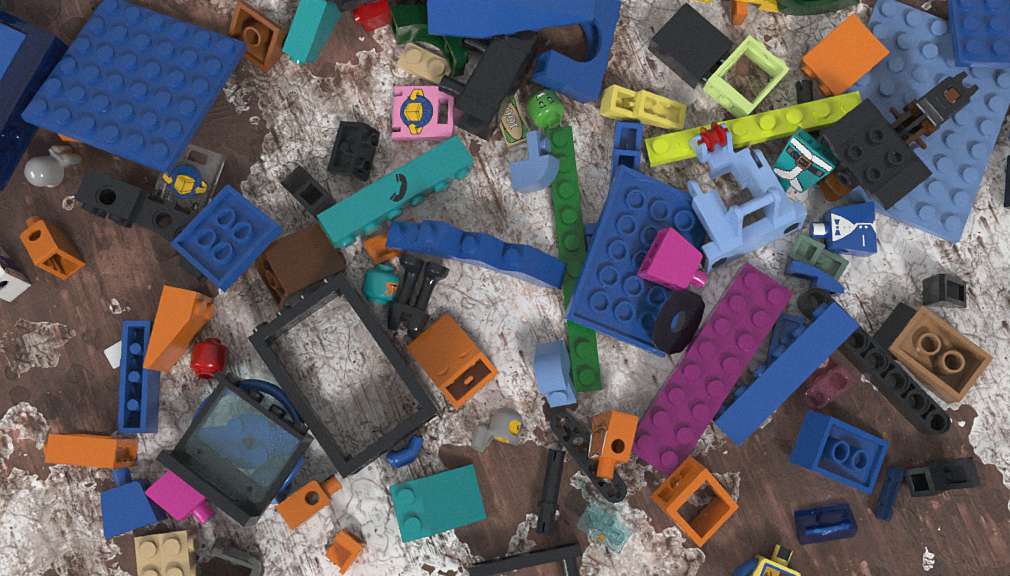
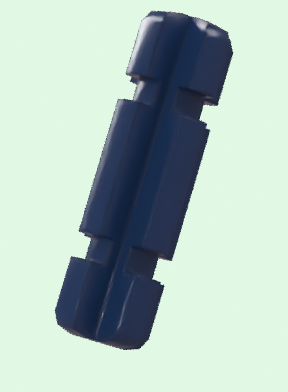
M895 466L888 467L886 477L888 478L884 480L878 500L880 506L876 507L874 514L876 518L884 521L891 520L893 514L891 509L892 506L895 507L901 486L899 481H902L904 476L903 469Z

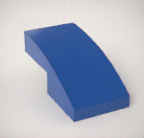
M792 260L785 266L784 275L810 281L808 290L817 287L822 288L832 297L844 293L845 288L838 281L818 268L796 260Z

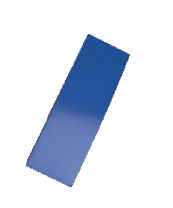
M615 121L609 189L619 165L622 164L639 172L643 124Z

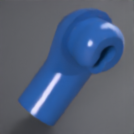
M412 434L406 448L398 451L392 449L387 453V462L395 468L413 463L425 439Z

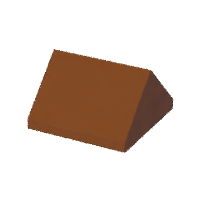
M237 0L228 37L245 42L247 50L243 57L267 73L284 53L282 49L287 35L282 27L243 0Z

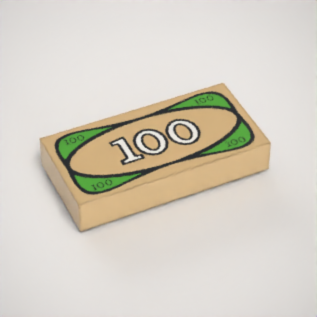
M515 95L499 125L508 149L526 143V133L530 132Z

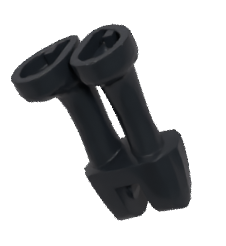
M401 253L399 263L404 268L405 274L396 302L389 303L387 328L398 331L404 313L412 315L407 335L417 338L430 318L426 310L432 292L438 281L448 276L450 269L436 263L427 262L422 285L414 306L409 305L425 261Z

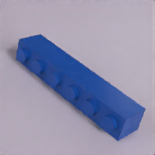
M835 301L819 304L811 313L814 317L807 324L802 322L791 333L794 337L786 345L782 342L772 352L774 358L768 364L762 362L752 372L755 377L748 384L742 382L732 393L735 397L728 404L723 402L712 421L738 447L860 326Z

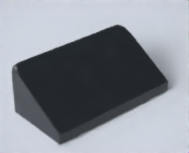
M901 302L898 303L873 336V339L894 360H897V358L888 348L917 311Z

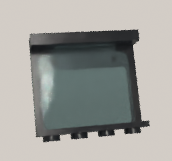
M215 372L213 378L220 382L175 448L173 450L162 449L156 460L243 527L254 526L314 440V437L307 433L309 428L298 420L292 422L285 417L287 412L276 404L270 406L263 401L265 396L254 388L248 390L241 385L243 380L234 373L228 372L223 374Z

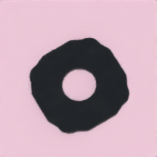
M688 289L676 290L672 293L670 298L664 303L654 323L651 341L656 349L672 355L682 352L692 341L702 321L705 303L700 295ZM685 311L686 321L683 327L678 332L672 333L671 323L673 318L679 312Z

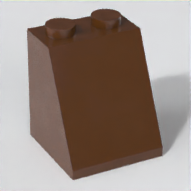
M318 223L271 242L258 256L255 264L256 270L279 310L288 305L292 306L298 303L300 296L311 289L317 290L324 285L322 282L328 276L334 273L338 275L341 272L344 274L347 268L344 255L334 249Z

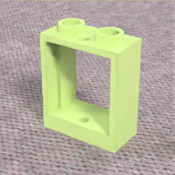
M749 35L708 79L703 90L736 118L749 116L784 78L790 68L786 66L782 58L774 56L769 52L763 42ZM743 54L773 78L751 103L722 79Z

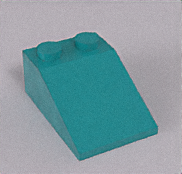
M474 464L398 483L389 487L403 543L487 519Z

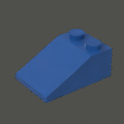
M807 410L788 462L871 495L889 442L831 416Z

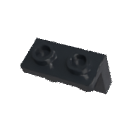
M340 121L327 171L336 175L353 176L366 182L372 169L380 132L367 123Z

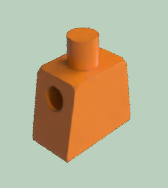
M33 216L26 221L28 229L21 233L20 238L36 266L65 280L86 265L72 243L60 229L43 220L41 216Z

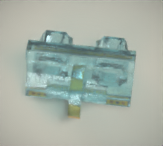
M591 501L575 524L576 527L617 555L620 554L625 543L634 532Z

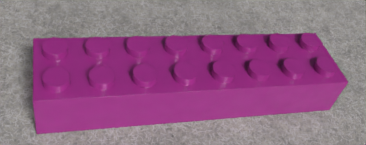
M749 263L741 266L639 419L631 453L668 478L689 456L794 293Z

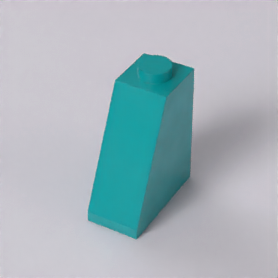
M300 0L282 52L290 55L289 59L291 61L304 65L305 63L317 60L342 14L335 1Z

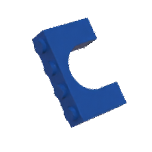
M596 0L593 22L580 24L587 37V51L581 62L574 61L554 50L547 51L537 56L531 80L582 104L598 100V96L602 91L601 84L604 72L608 67L607 60L610 48L614 43L613 35L620 18L619 11L622 2L620 0Z

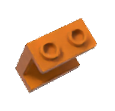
M852 13L801 58L800 63L803 66L800 69L810 80L814 77L820 84L818 87L820 92L826 98L842 95L875 65L885 59L890 52Z

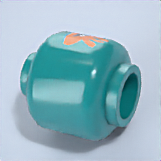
M377 263L376 268L371 267L365 271L361 292L366 295V300L386 305L387 301H392L395 298L400 278L392 272L393 267Z

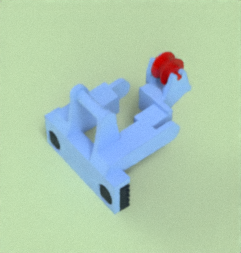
M716 122L711 123V129L709 130L701 127L700 134L689 140V144L701 164L706 161L711 167L709 177L711 180L731 171L741 190L747 187L754 199L739 206L735 204L728 211L716 189L703 194L694 179L687 181L688 190L693 197L692 208L712 241L701 246L703 258L700 264L706 274L801 229L808 214L800 200L793 203L790 202L762 152L759 149L750 151L747 147L734 153L731 132L726 128L725 123L718 125ZM760 209L765 218L742 228L743 216Z

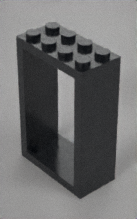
M341 272L338 275L334 273L328 276L322 282L324 285L317 290L311 289L300 296V302L294 306L288 305L276 313L277 318L268 323L266 321L253 329L254 334L249 336L248 339L341 477L345 479L360 472L441 414L442 411L353 283ZM343 295L419 403L416 407L417 413L354 458L351 454L345 456L271 347L275 344L274 341L336 297L339 296L341 298Z

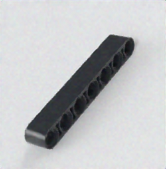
M812 288L798 297L797 306L809 321L814 317L811 313L815 309L809 304L808 299L810 295L817 299L818 305L822 302L827 304L829 301H835L822 288ZM861 326L851 334L857 341L855 348L850 346L848 338L837 348L920 433L925 435H942L948 432L951 427L949 415ZM870 355L876 359L875 368H872L868 363ZM890 375L894 376L896 380L894 388L888 382ZM911 395L916 400L914 408H911L908 402ZM931 416H933L936 421L934 429H932L929 425V418Z

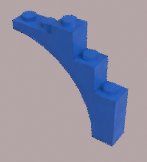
M422 220V223L392 221L385 247L392 250L431 255L489 269L542 288L561 290L567 263L530 245L506 243L487 233L466 232L444 221Z

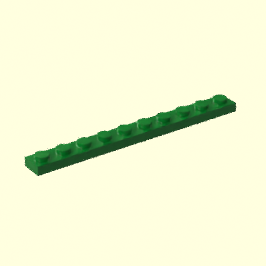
M572 126L545 129V134L551 144V152L549 154L560 160L559 171L551 183L559 260L567 263L562 284L565 312L586 256ZM566 320L572 378L576 393L602 390L596 332Z

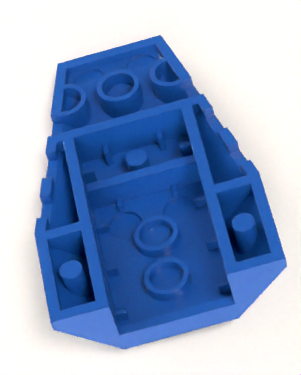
M427 0L428 33L431 35L486 39L500 34L512 35L519 31L543 30L545 27H563L593 22L596 0Z

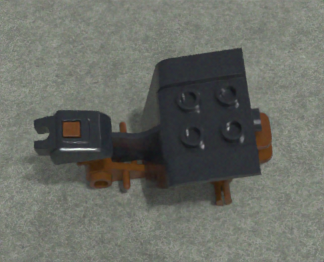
M965 71L953 78L948 76L917 100L915 98L902 109L905 112L904 115L901 116L894 107H891L890 112L896 119L892 124L886 120L869 98L865 99L821 133L828 142L832 153L841 164L818 181V189L828 201L836 202L860 185L871 198L880 203L885 211L933 174L910 148L909 144L915 141L922 149H926L927 145L920 136L924 134L927 138L938 130L941 124L971 102L970 97L975 94L979 87L976 84L970 88L963 86L962 80L968 76ZM902 123L905 128L898 133L897 131L901 129L899 125ZM907 132H909V133L912 135V136H910V137H909L908 135H905V136L902 138V136H903L904 134H906Z

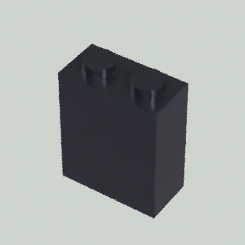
M686 2L651 38L648 50L690 87L695 89L700 83L705 85L714 74L712 70L717 65L721 66L731 55L729 51L734 43Z

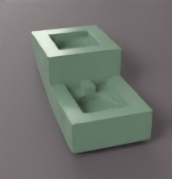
M800 233L787 255L791 260L803 262L822 270L836 281H839L849 264L848 260L826 250V245Z

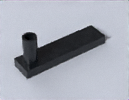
M579 541L471 563L468 569L470 576H490L560 561L563 576H580L577 557L583 555Z

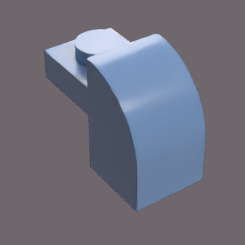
M537 130L526 133L529 159L510 163L512 189L523 194L548 187L554 181L559 171L560 160L549 154L551 152L549 139Z
M563 340L536 345L534 355V371L540 394L545 393L551 408L577 403L578 395L569 376L571 360Z

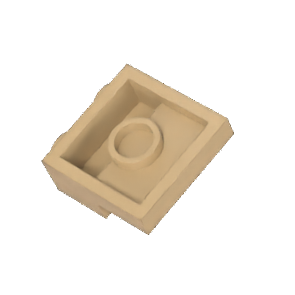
M193 528L134 537L138 576H200L202 574L201 566L197 563L196 559L199 542Z

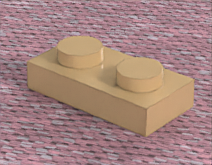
M411 42L407 43L396 63L398 68L435 86H439L444 75H448V77L452 75L446 59Z

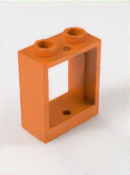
M51 433L44 444V463L112 469L134 467L136 465L139 439L77 433Z
M690 455L650 496L684 534L700 548L739 508L737 503L712 474ZM706 482L717 496L688 524L678 514L677 510Z

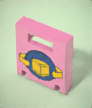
M438 86L394 87L393 93L398 96L393 97L392 129L400 130V132H392L391 139L394 141H447L454 137L453 106L457 98L438 91ZM439 100L442 105H448V124H438Z

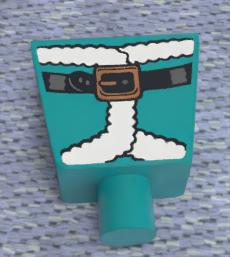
M798 126L772 167V171L778 176L777 179L785 192L792 187L797 192L803 193L833 171L839 160L829 149Z

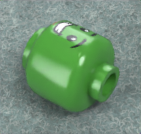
M541 88L529 95L526 111L537 127L554 128L561 123L565 107L553 90Z

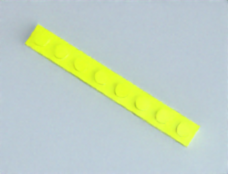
M859 91L718 122L717 124H726V128L732 134L734 149L792 136L798 126L806 132L829 128L862 101ZM711 124L701 127H704L707 130L711 129ZM701 127L645 139L650 167L697 157L689 144V140L700 134Z

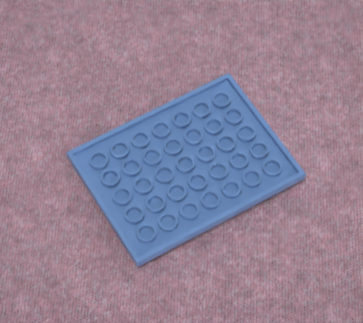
M875 0L866 27L890 53L843 94L859 91L861 101L863 102L869 98L886 120L892 124L896 119L890 112L891 107H894L901 116L904 115L905 112L902 109L915 98L917 100L948 76L953 78L965 71L968 76L962 80L963 86L970 88L976 84L979 89L970 97L971 102L941 124L940 128L927 138L924 134L920 136L927 145L926 149H922L915 141L909 144L910 148L933 174L896 204L885 211L880 203L871 198L860 185L841 198L854 204L874 202L876 213L951 243H958L1010 104V68L955 67L949 21L895 0ZM902 123L899 125L901 129L897 131L898 133L905 128ZM907 132L906 134H904V135L902 136V138H903L905 135H908L909 137L912 136V135H911L909 132ZM822 136L820 143L831 151L828 142ZM816 182L814 185H812V187L818 189V187H817V183H818V182Z

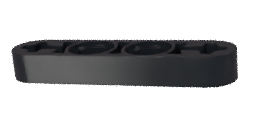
M565 411L555 413L551 417L550 428L607 501L611 503L623 501L627 494V486L615 471L614 478L609 479L614 485L620 484L621 487L618 490L620 495L618 497L614 495L608 496L607 493L610 489L607 484L603 482L600 486L597 483L604 478L594 476L589 471V464L593 461L588 457L589 436L570 413ZM559 416L562 419L566 417L569 419L567 426L571 431L575 427L579 431V433L572 435L567 442L563 439L564 436L568 435L565 430H557L555 427L558 424L556 418ZM579 437L587 442V449L582 454H577L572 449L573 440Z

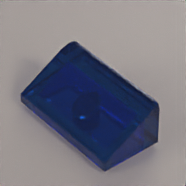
M849 503L793 512L800 545L851 538L856 535L858 530Z

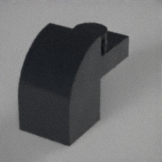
M973 456L954 459L953 457L943 458L904 469L911 497L934 496L952 489L973 488L982 485Z

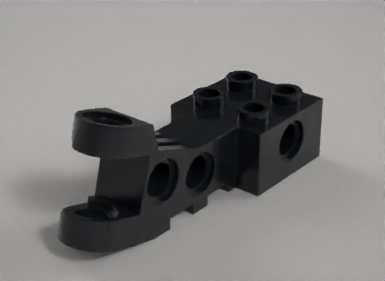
M89 168L74 199L82 203V209L89 211V213L105 219L109 215L108 219L116 224L131 229L132 225L142 227L162 235L170 243L199 214L195 211H191L190 215L180 212L181 208L177 207V204L165 200L164 205L155 202L156 198L142 189ZM164 216H171L172 223L170 226L161 228L160 220ZM181 254L179 266L204 284L208 278Z

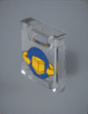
M189 143L171 173L160 172L152 197L157 200L162 199L163 202L165 200L177 204V207L188 211H195L197 207L196 212L200 213L212 199L226 157ZM189 149L207 155L205 165L187 160L190 152Z

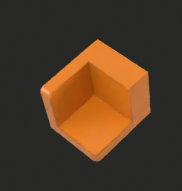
M346 527L338 533L334 539L335 542L325 554L328 559L341 568L339 573L342 575L350 569L367 546V543Z

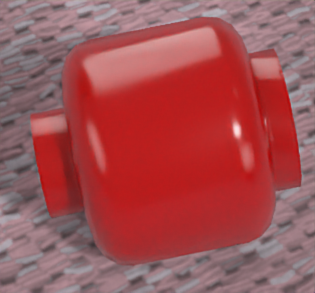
M206 338L205 341L194 345L190 367L196 373V377L205 380H216L213 378L215 372L226 373L229 349L221 344V340Z

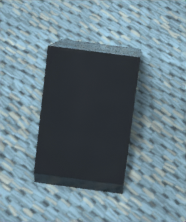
M945 273L923 279V306L967 308L966 281Z

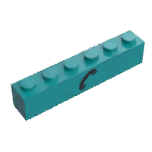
M455 135L318 214V224L335 250L339 247L345 249L357 241L356 237L363 233L369 235L379 229V224L385 220L393 221L403 214L402 210L411 205L413 208L419 206L426 200V196L431 193L439 194L449 187L448 183L453 180L461 181L471 174L470 170H472L474 160L459 137Z

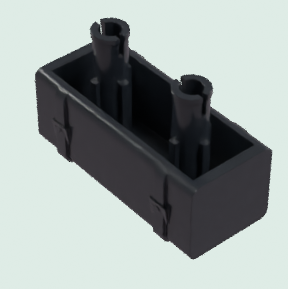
M526 30L512 35H494L491 41L465 38L463 48L482 55L466 85L448 77V75H444L438 86V91L457 98L453 106L455 126L486 141L490 140L495 129H498L501 119L525 75L531 69V64L537 55L539 37L536 33Z

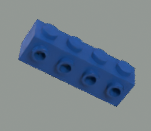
M123 321L117 434L158 433L161 371L143 368L154 325L153 321Z

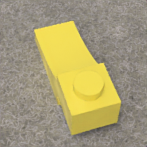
M614 84L603 90L599 115L620 122L643 123L679 132L684 127L687 105L645 90L635 92Z

